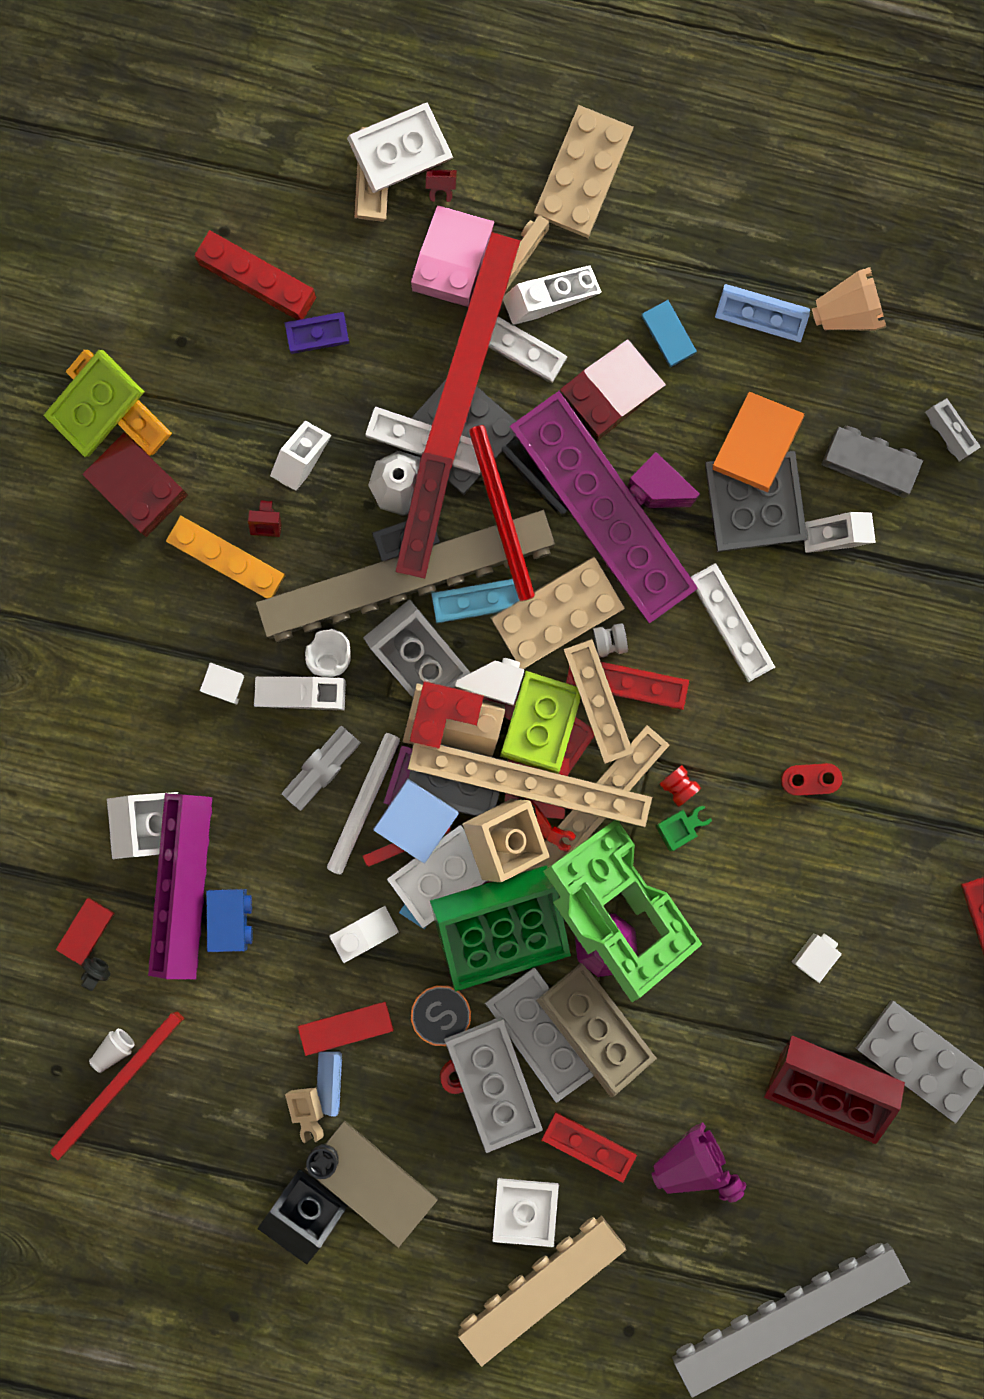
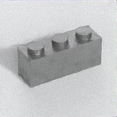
M844 426V428L838 427L834 432L821 465L905 498L912 490L923 460L916 458L917 454L904 448H900L898 451L888 447L889 443L881 438L872 437V439L861 436V431L858 429Z

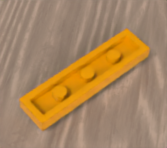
M83 350L66 370V373L74 380L94 355L89 350ZM139 400L118 422V425L149 456L154 455L172 434Z
M181 515L166 540L170 545L266 599L274 597L286 576L284 573Z

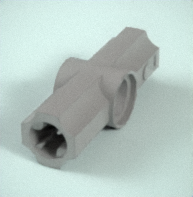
M340 726L321 749L318 748L301 767L302 771L284 789L282 795L302 811L322 787L325 788L341 770L340 766L358 748L361 742L344 727Z

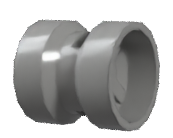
M623 623L613 625L610 629H604L603 627L593 628L594 642L599 658L607 657L612 652L618 654L628 653Z

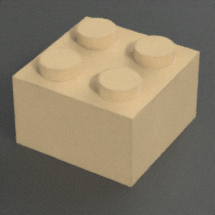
M510 799L462 824L482 880L503 882L550 857L531 801Z

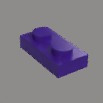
M344 312L285 322L291 354L349 344Z

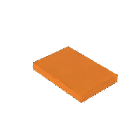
M749 392L713 464L712 470L768 492L804 419V413Z

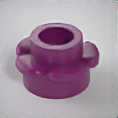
M736 1174L730 1175L729 1184L718 1189L721 1200H728V1202L732 1203L743 1197L746 1183L742 1182Z

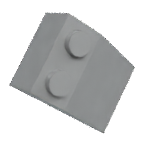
M410 599L363 637L370 649L412 697L414 696L416 684L423 685V681L455 688L457 680L470 674V671Z

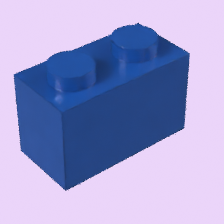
M247 889L207 890V952L247 950V944H252L253 941L252 926H247V914L252 913V896L247 895Z

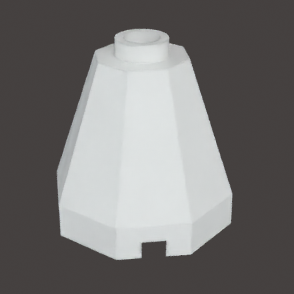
M396 451L376 461L368 485L380 509L401 516L409 513L421 460L420 457ZM400 475L404 476V477H403L402 479H400V480L394 479V478H398Z

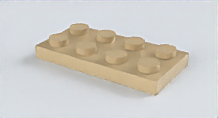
M578 105L534 211V217L541 215L549 223L589 238L632 134L633 126Z
M593 556L534 591L535 596L533 599L527 601L519 600L490 618L515 661L520 662L519 668L524 669L625 608L598 561Z

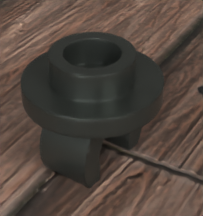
M97 957L93 959L86 958L82 963L85 971L81 976V980H83L81 986L93 991L99 980L107 981L111 975L107 963Z

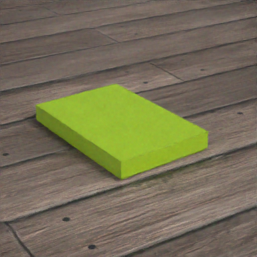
M98 350L43 416L84 457H89L143 395L144 391L104 350Z
M526 671L500 757L559 774L581 699L577 686Z

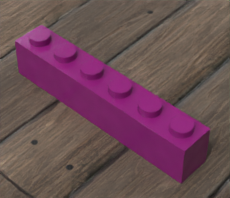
M169 793L164 795L148 976L163 979H196L199 963L198 951L201 937V917L204 905V884L207 874L206 862L209 846L210 818L212 815V797Z

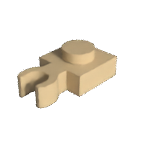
M297 1089L286 1093L285 1096L292 1123H300L301 1125L300 1137L302 1142L306 1143L312 1139L311 1133L314 1136L315 1142L323 1138V1129L317 1122L324 1117L317 1089Z

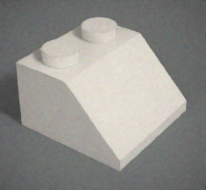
M165 793L107 799L112 859L159 855Z

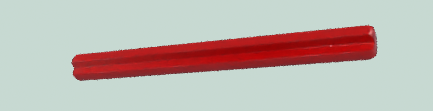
M478 425L472 427L469 430L518 599L520 601L533 599L535 594L485 426Z

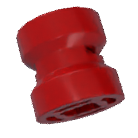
M683 765L679 766L659 783L664 791H669L673 794V801L678 807L701 789L696 781L689 780L687 776L688 771Z

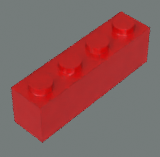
M210 230L194 255L200 266L296 320L305 318L316 299L314 289Z

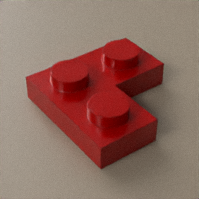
M423 681L409 741L440 749L446 719L477 726L484 695Z

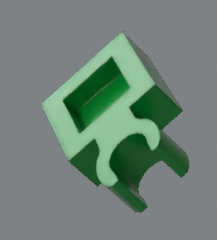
M705 806L694 808L688 817L684 810H680L655 825L669 852L698 837L694 830L695 827L706 826L712 821L711 818H707L702 822L697 817L698 812L705 809Z

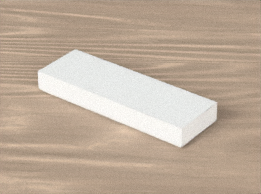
M497 318L489 348L552 384L565 363L567 356L502 318Z

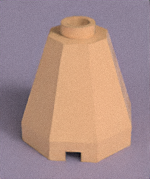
M870 267L857 271L816 300L817 307L812 308L816 326L822 324L824 330L876 331L887 327L885 319L878 320V318L884 316L874 279L866 278L872 276Z

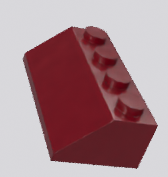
M791 1036L779 1056L764 1098L877 1144L901 1109L905 1082L805 1040Z

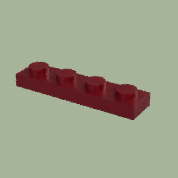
M422 452L395 572L426 578L453 459Z

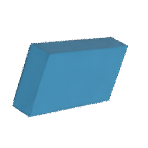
M668 300L642 313L641 317L669 367L696 354L697 351Z

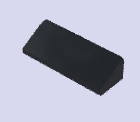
M515 439L502 447L504 458L560 517L566 516L569 513L568 509L519 440Z

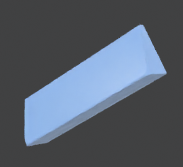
M725 284L715 318L801 342L810 315V309Z

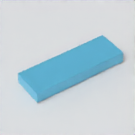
M513 579L431 593L436 623L499 613L519 601Z

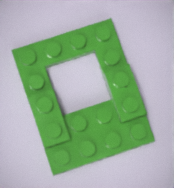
M614 820L543 872L560 895L553 902L587 954L597 950L630 1001L634 1002L698 949L702 943L668 893L646 885L633 866L635 844L620 822ZM620 892L636 915L644 911L646 912L652 924L662 936L638 957L604 908V905Z

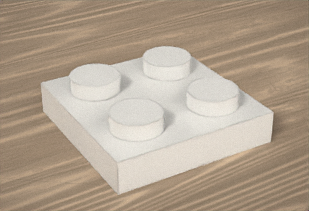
M498 1178L492 1242L554 1247L558 1183Z

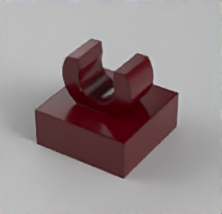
M427 170L426 189H430L429 197L431 201H435V193L438 190L445 191L447 194L446 201H451L452 190H456L457 170Z
M260 500L259 511L249 510L248 524L250 535L280 537V512H274V509H272L273 501Z

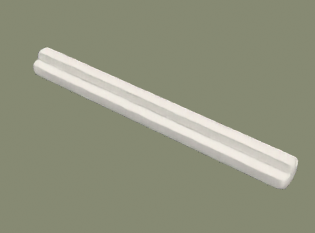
M390 733L384 735L327 865V869L336 874L343 873L399 745L400 739Z

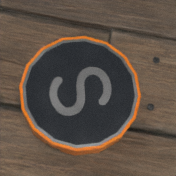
M436 985L426 988L417 996L411 1010V1022L414 1031L423 1041L434 1046H446L445 1038L468 1029L471 1022V1009L468 1000L460 991L455 992L454 988L449 985Z

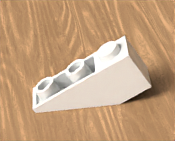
M590 265L519 283L504 295L503 302L512 324L515 325L538 319L599 295L601 290Z
M255 677L254 707L345 711L346 680L344 678Z

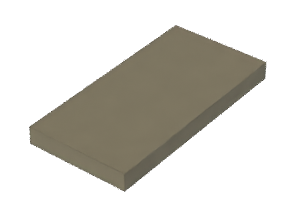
M581 963L536 999L610 1097L618 1094L657 1059L592 973Z
M344 1120L325 1143L334 1147L337 1151L339 1164L331 1177L317 1180L399 1248L437 1202L438 1198Z

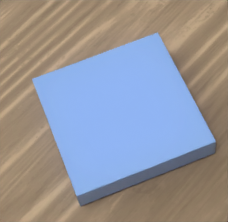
M407 778L374 827V831L425 864L459 812Z

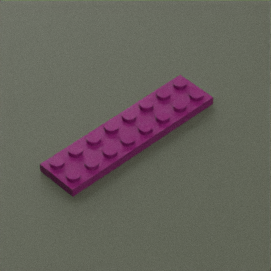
M560 391L509 426L647 623L650 624L698 589Z

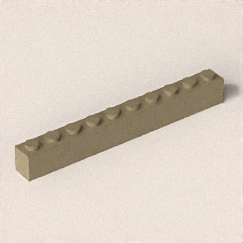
M544 510L513 520L524 558L533 555L534 559H538L551 554L550 549L555 547V542ZM497 525L433 545L425 579L395 572L398 557L256 602L266 636L269 639L275 638L276 642H281L292 638V632L304 629V633L312 632L322 628L321 623L332 620L333 624L350 619L349 614L360 610L362 615L379 610L378 605L388 601L390 605H396L407 601V595L418 592L419 596L427 595L436 591L435 586L444 583L451 587L465 582L464 577L476 574V577L479 578L493 573L494 567L504 564L505 568H509Z

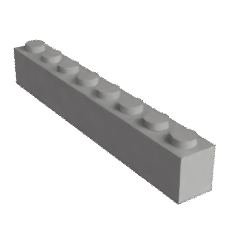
M877 1243L866 1250V1255L858 1259L851 1257L839 1264V1269L829 1274L826 1271L812 1278L813 1283L803 1288L801 1286L791 1288L784 1294L785 1297L777 1302H774V1300L767 1301L757 1308L758 1312L748 1317L744 1314L733 1319L730 1322V1327L722 1331L715 1329L704 1335V1340L693 1346L692 1343L680 1347L676 1351L677 1355L672 1358L691 1397L693 1398L908 1284L910 1280L893 1248L888 1243L884 1245Z

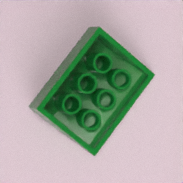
M547 865L519 873L503 882L493 881L430 900L436 928L455 992L571 956L564 919L553 903L559 898V895L543 872L548 868Z

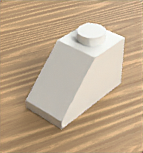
M305 421L280 449L270 476L280 481L283 485L297 490L309 476L331 435Z
M849 512L805 522L807 540L804 541L805 552L807 553L852 548L876 543L872 513Z
M503 658L502 662L495 660L457 680L455 687L514 706L524 675V669L519 668L520 662L508 658Z
M383 906L329 937L343 963L394 936L399 931L386 906Z

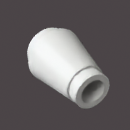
M118 1028L115 1032L110 1031L93 1057L89 1059L91 1066L97 1072L102 1073L130 1055L131 1049L134 1047V1041L122 1029Z

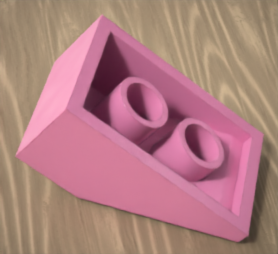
M437 205L411 281L412 291L469 307L494 221Z

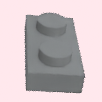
M947 398L925 412L929 417L932 427L940 433L946 442L948 450L956 456L958 461L963 460L981 448Z

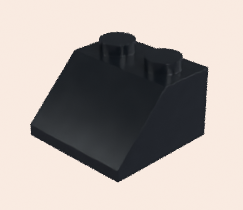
M299 1169L257 1229L307 1265L321 1248L348 1205Z

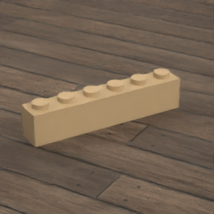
M602 1215L598 1219L594 1217L588 1219L579 1228L582 1232L573 1239L570 1236L563 1239L556 1246L558 1251L548 1258L545 1255L532 1265L533 1271L526 1277H523V1275L516 1277L508 1285L510 1290L501 1297L498 1294L491 1297L484 1304L486 1309L476 1316L473 1313L461 1322L458 1338L481 1367L626 1251L625 1244Z

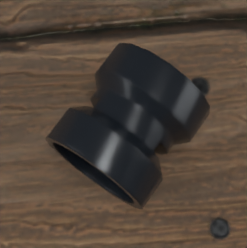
M328 1144L316 1146L307 1158L306 1167L308 1172L316 1179L331 1177L339 1164V1155L334 1147Z

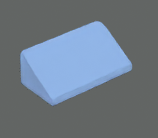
M321 1051L318 1054L317 1092L322 1112L325 1115L335 1117L340 1109L342 1053L339 1051Z

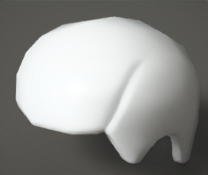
M330 629L319 631L315 634L313 642L306 646L305 661L309 670L315 675L332 678L342 674L347 669L351 661L349 640L343 633Z

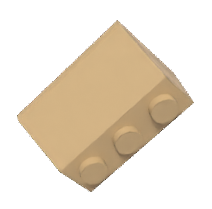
M416 684L402 741L404 743L414 744V742L409 740L422 690L421 684ZM483 699L477 726L446 719L441 744L492 757L505 714V704Z

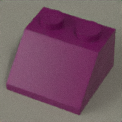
M657 452L637 470L627 485V488L641 506L644 503L648 508L691 507L700 495Z

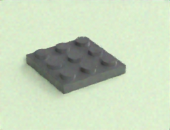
M446 380L411 419L429 425L433 424ZM476 387L462 436L471 438L469 430L472 427L484 425L494 459L496 460L502 453V447L515 439L516 436L509 426L516 422V420ZM452 466L448 482L461 494L465 495L482 474L478 475Z
M795 451L787 452L768 492L712 470L715 461L705 463L717 552L807 540Z

